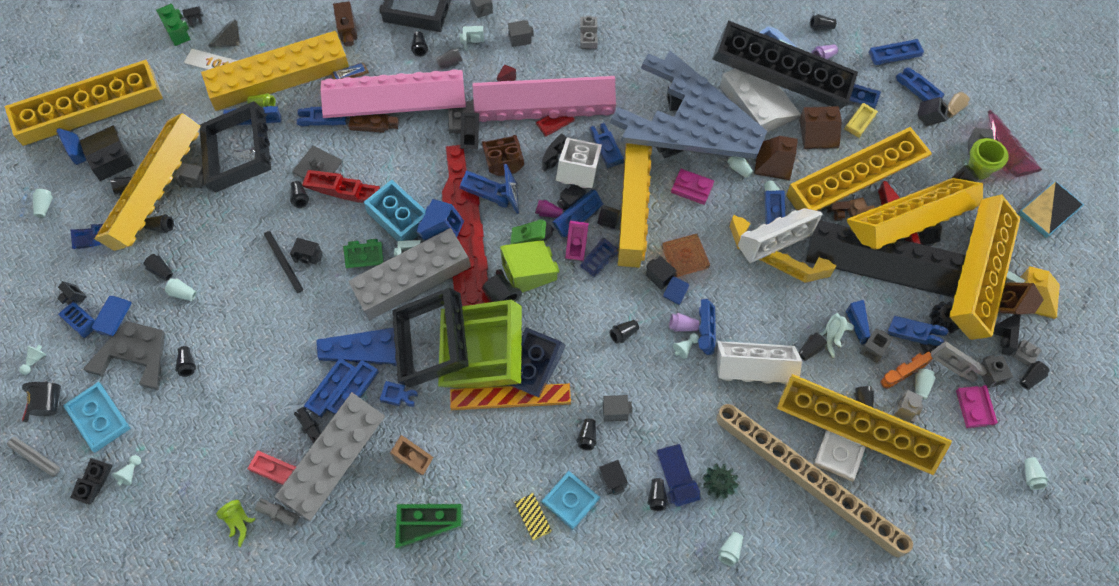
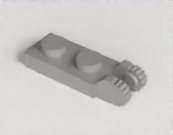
M946 341L931 351L933 359L971 382L976 381L978 378L975 372L981 376L987 373L986 368L980 362H976Z

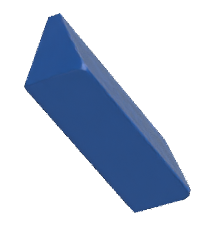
M854 84L849 101L858 104L864 103L871 108H876L881 91Z
M58 128L57 133L74 164L78 165L87 161L78 136L73 132Z
M109 296L91 327L92 330L104 336H114L132 302L116 296Z

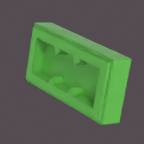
M541 219L513 227L511 244L545 239L546 222Z

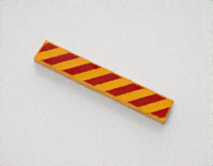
M570 383L546 384L539 398L512 386L450 389L451 410L571 405Z

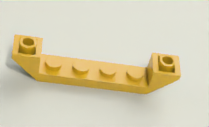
M733 215L729 227L739 249L738 244L741 235L748 231L750 222L742 217ZM779 251L759 259L805 283L830 277L836 267L831 261L819 257L814 267L811 268L806 263L799 262L788 254Z

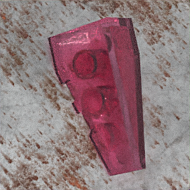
M991 109L987 111L991 128L994 132V140L1003 144L1008 151V161L1002 169L1007 174L1012 173L1015 177L1043 170L1031 154L1022 147L1021 142L1011 134L1012 132L999 116Z

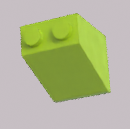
M543 240L500 246L501 263L510 284L514 288H519L522 293L557 280L559 267L556 262L552 261L551 249L549 246L546 247Z

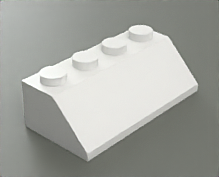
M806 208L799 211L794 210L783 218H776L772 223L762 224L753 231H746L741 235L738 247L749 263H752L812 236L823 214L820 211Z
M717 341V372L719 378L725 381L737 379L744 382L762 381L768 384L773 382L786 384L792 374L800 377L802 360L795 346Z

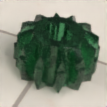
M716 463L713 469L709 467L706 470L707 474H704L703 479L707 482L703 484V487L710 488L707 492L708 495L714 492L715 499H718L720 494L723 499H727L728 494L733 495L735 493L734 489L739 484L735 482L738 479V475H731L734 471L733 468L726 470V464H723L720 468ZM718 478L720 479V481H724L723 485L721 482H717Z

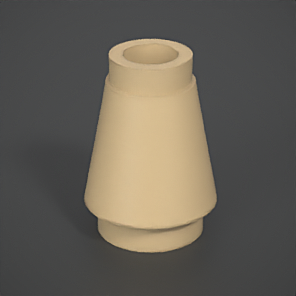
M958 92L953 95L947 105L948 117L952 118L968 106L970 99L965 93Z

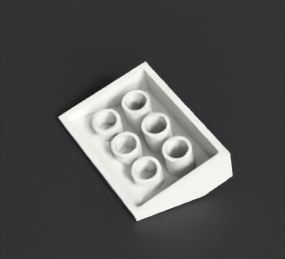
M732 69L722 74L720 88L728 99L766 129L767 132L800 118V112L780 86L737 69Z

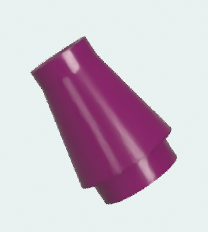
M539 199L535 213L539 214V217L558 218L562 214L563 209L545 199L544 201Z

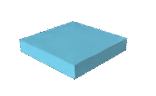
M568 471L541 503L574 530L600 500V497Z

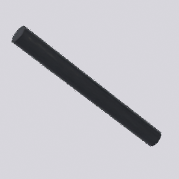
M270 231L265 232L264 236L296 293L302 292L303 287Z

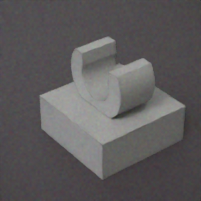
M1023 339L1012 357L1030 366L1031 363H1035L1042 349Z

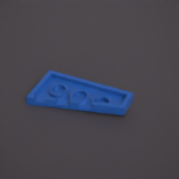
M394 328L316 340L317 355L320 361L337 362L341 358L345 361H354L355 363H360L363 360L378 365L392 364L397 366Z

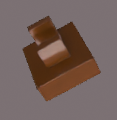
M850 201L835 202L826 206L827 213L834 212V221L845 219V211L851 208Z

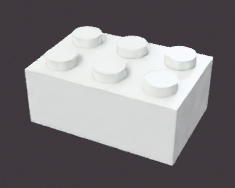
M566 138L559 159L556 181H560L563 184L578 185L582 188H592L602 145Z

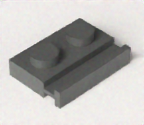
M471 99V101L465 100L466 107L448 109L449 133H461V112L474 113V99Z

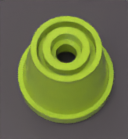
M990 138L980 139L970 149L968 166L980 180L986 179L1005 166L1008 161V151L997 140Z

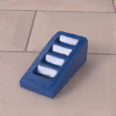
M860 300L849 305L846 315L854 326V332L860 344L863 345L870 338L865 303L864 300Z
M74 301L58 314L84 339L94 331L91 327L95 320ZM75 308V310L66 317V315ZM78 311L80 312L72 320H70V318H72ZM83 315V317L77 323L74 324V322H76ZM87 319V321L78 328V326L81 325Z

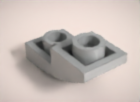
M580 17L581 48L598 47L597 17Z

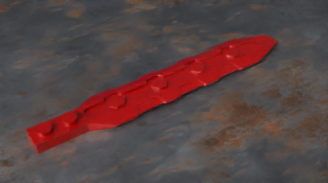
M460 145L446 146L449 178L442 190V200L452 204L464 220L457 239L466 252L471 264L469 269L452 277L453 287L455 291L461 293L462 306L490 303L482 290V286L488 280V264L484 253V232L480 221L479 196L459 189L467 170L464 149H460Z

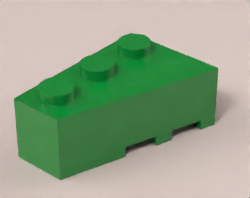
M397 504L395 548L401 549L462 528L463 505Z

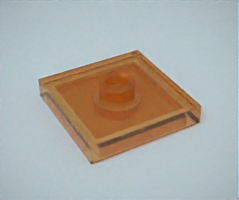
M697 233L662 243L668 263L677 270L675 277L710 268L709 260Z

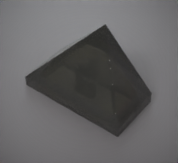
M234 19L228 22L208 46L210 48L240 46L237 20Z

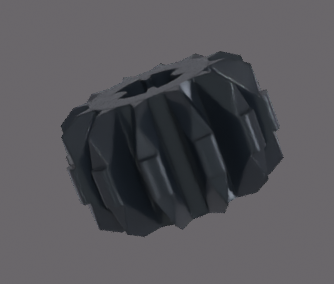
M944 301L940 302L932 308V312L929 314V318L932 319L930 324L945 327L950 334L960 329L950 318V311L952 310L951 301L947 304Z

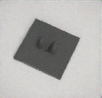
M312 146L292 173L305 179L308 170L334 173L343 160Z

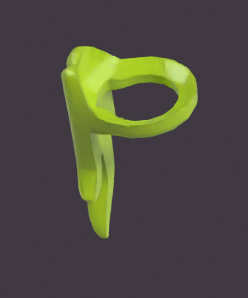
M239 500L228 502L216 513L217 518L224 520L230 528L229 537L235 536V527L238 528L240 531L238 546L240 548L247 533L244 520L247 523H253L256 519L248 518Z

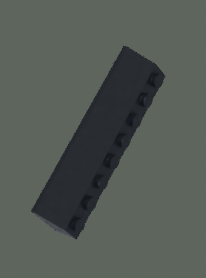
M729 20L717 43L712 60L832 107L839 106V110L849 103L858 75V71Z
M820 220L812 236H810L805 262L815 264L820 257L835 264V269L954 298L966 255L901 239L896 240L895 243H888L880 249H872L870 246L863 245L850 227Z

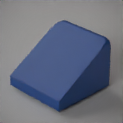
M673 276L663 297L680 305L689 289V284Z

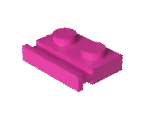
M680 169L671 193L705 205L715 181Z
M987 385L982 387H963L956 390L966 428L994 426L998 423Z

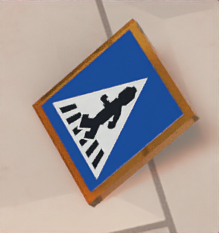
M362 62L332 72L331 75L333 79L355 78L368 74L369 71Z

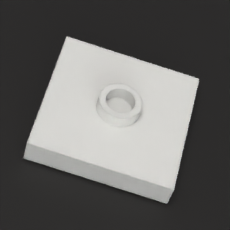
M826 430L814 466L853 482L866 446Z

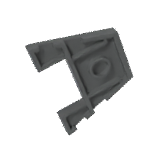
M126 321L88 362L84 370L88 373L103 376L112 358L147 366L139 384L143 387L159 390L161 356H163L165 333L160 329Z

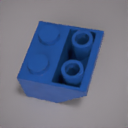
M432 199L430 205L426 208L422 221L418 225L417 233L426 241L451 228L457 237L464 220L452 204Z

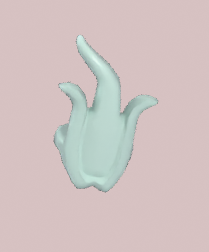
M838 313L830 318L824 332L819 333L823 337L827 335L826 347L832 358L835 356L832 346L833 341L837 346L842 347L840 339L844 331L854 330V326Z

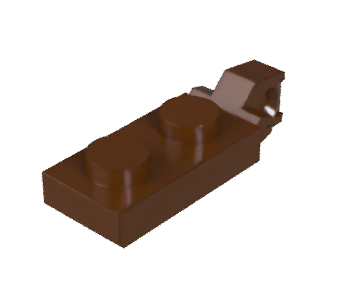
M387 114L350 116L348 127L352 131L384 133L388 129H398L399 120L398 117H392Z

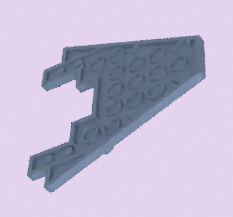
M672 51L668 52L665 60L648 53L641 69L672 82L667 93L683 101L674 117L657 110L652 121L617 107L610 124L626 130L621 142L756 159L766 136V129Z

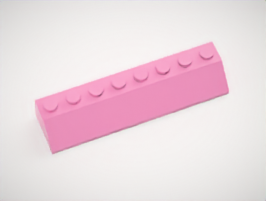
M453 69L442 72L400 73L388 76L346 77L343 79L321 80L323 118L466 107L462 70Z
M615 76L473 83L474 112L479 113V121L481 122L540 119L548 115L550 118H557L559 116H607L615 113Z

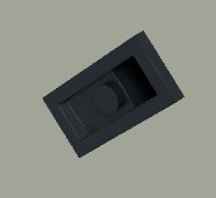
M461 112L460 149L478 150L479 113Z
M1014 314L994 327L993 334L1002 336L1000 346L1003 347L1002 354L1010 356L1018 349L1021 314Z

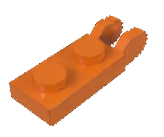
M927 352L924 355L919 353L911 359V363H903L895 370H890L881 379L883 388H891L918 372V369L926 367L933 359L931 353Z

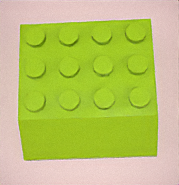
M513 300L462 306L469 367L438 377V386L463 389L521 384L522 306ZM441 309L439 364L450 360L445 309Z

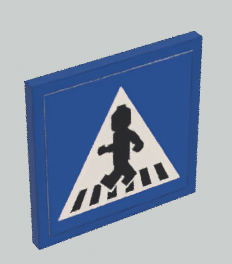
M505 164L506 183L500 186L506 192H502L501 195L503 198H508L516 214H519L517 182L509 167Z

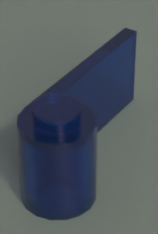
M680 444L656 450L669 488L667 494L670 503L678 507L701 500L699 487L695 480L692 481Z

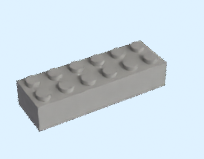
M449 228L356 276L348 282L370 321L469 269L471 264L453 230Z
M351 393L274 498L308 522L311 521L382 422L385 415L354 393Z

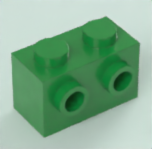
M171 3L156 10L174 46L191 40L187 33L190 29L185 20L181 21L183 16L179 9L175 10Z

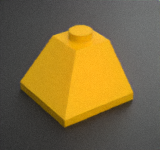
M1029 266L1020 278L1025 280L1024 283H1034L1044 299L1035 314L1056 319L1060 284L1049 271Z

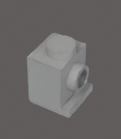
M907 390L901 396L894 415L914 423L916 416H919L923 409V404H921L923 396Z

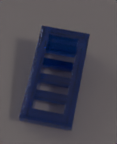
M603 237L580 264V267L595 278L617 254L618 248ZM605 247L610 252L607 254L602 248ZM600 252L605 258L602 259L597 253ZM596 258L601 263L598 265L592 259ZM591 263L596 269L592 270L587 264Z

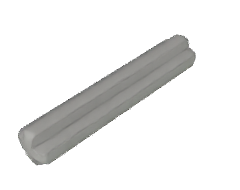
M12 437L7 442L8 447L47 474L56 476L60 471L59 466L18 438Z

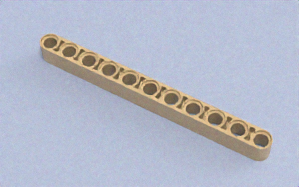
M725 404L720 408L716 420L722 428L894 557H902L912 550L913 541L907 534L735 406ZM722 413L730 414L731 419L724 418ZM739 425L746 426L748 431H742ZM756 438H762L765 444H759ZM773 450H778L781 453V457L775 456ZM790 463H795L798 466V470L792 469ZM807 475L813 476L816 483L810 482ZM825 488L830 489L833 493V496L827 495L825 493ZM842 501L848 502L850 509H846ZM860 514L867 517L868 523L861 520ZM878 528L884 529L886 537L879 533ZM897 541L903 544L904 550L898 548Z

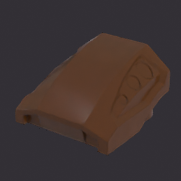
M516 135L490 141H481L490 173L504 176V165L507 164L511 173L514 174L524 166V158Z

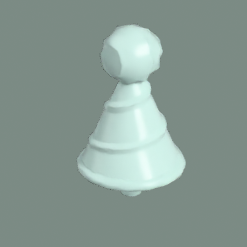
M693 333L690 335V339L674 343L675 355H680L683 359H686L692 344L698 343L699 335Z
M38 345L37 348L27 346L26 364H23L19 369L21 374H29L31 371L30 366L46 356L44 352L40 351L42 346Z
M131 456L129 465L113 473V477L118 481L117 484L119 486L121 484H132L134 467L141 463L139 456Z

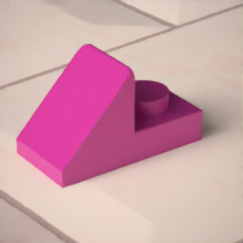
M569 222L566 259L584 261L589 223Z

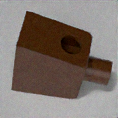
M350 1L333 3L340 41L344 43V46H353L354 40L358 38Z

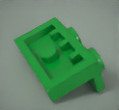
M369 239L365 244H359V241L348 242V245L343 246L345 268L375 266L384 263L383 242H378V239Z

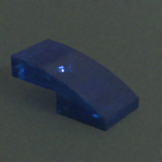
M91 224V228L70 229L72 249L102 245V243L94 238L103 224Z

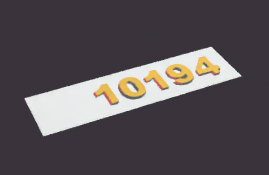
M191 49L184 63L204 69H212L237 60Z

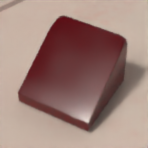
M503 65L497 76V82L515 81L516 69Z

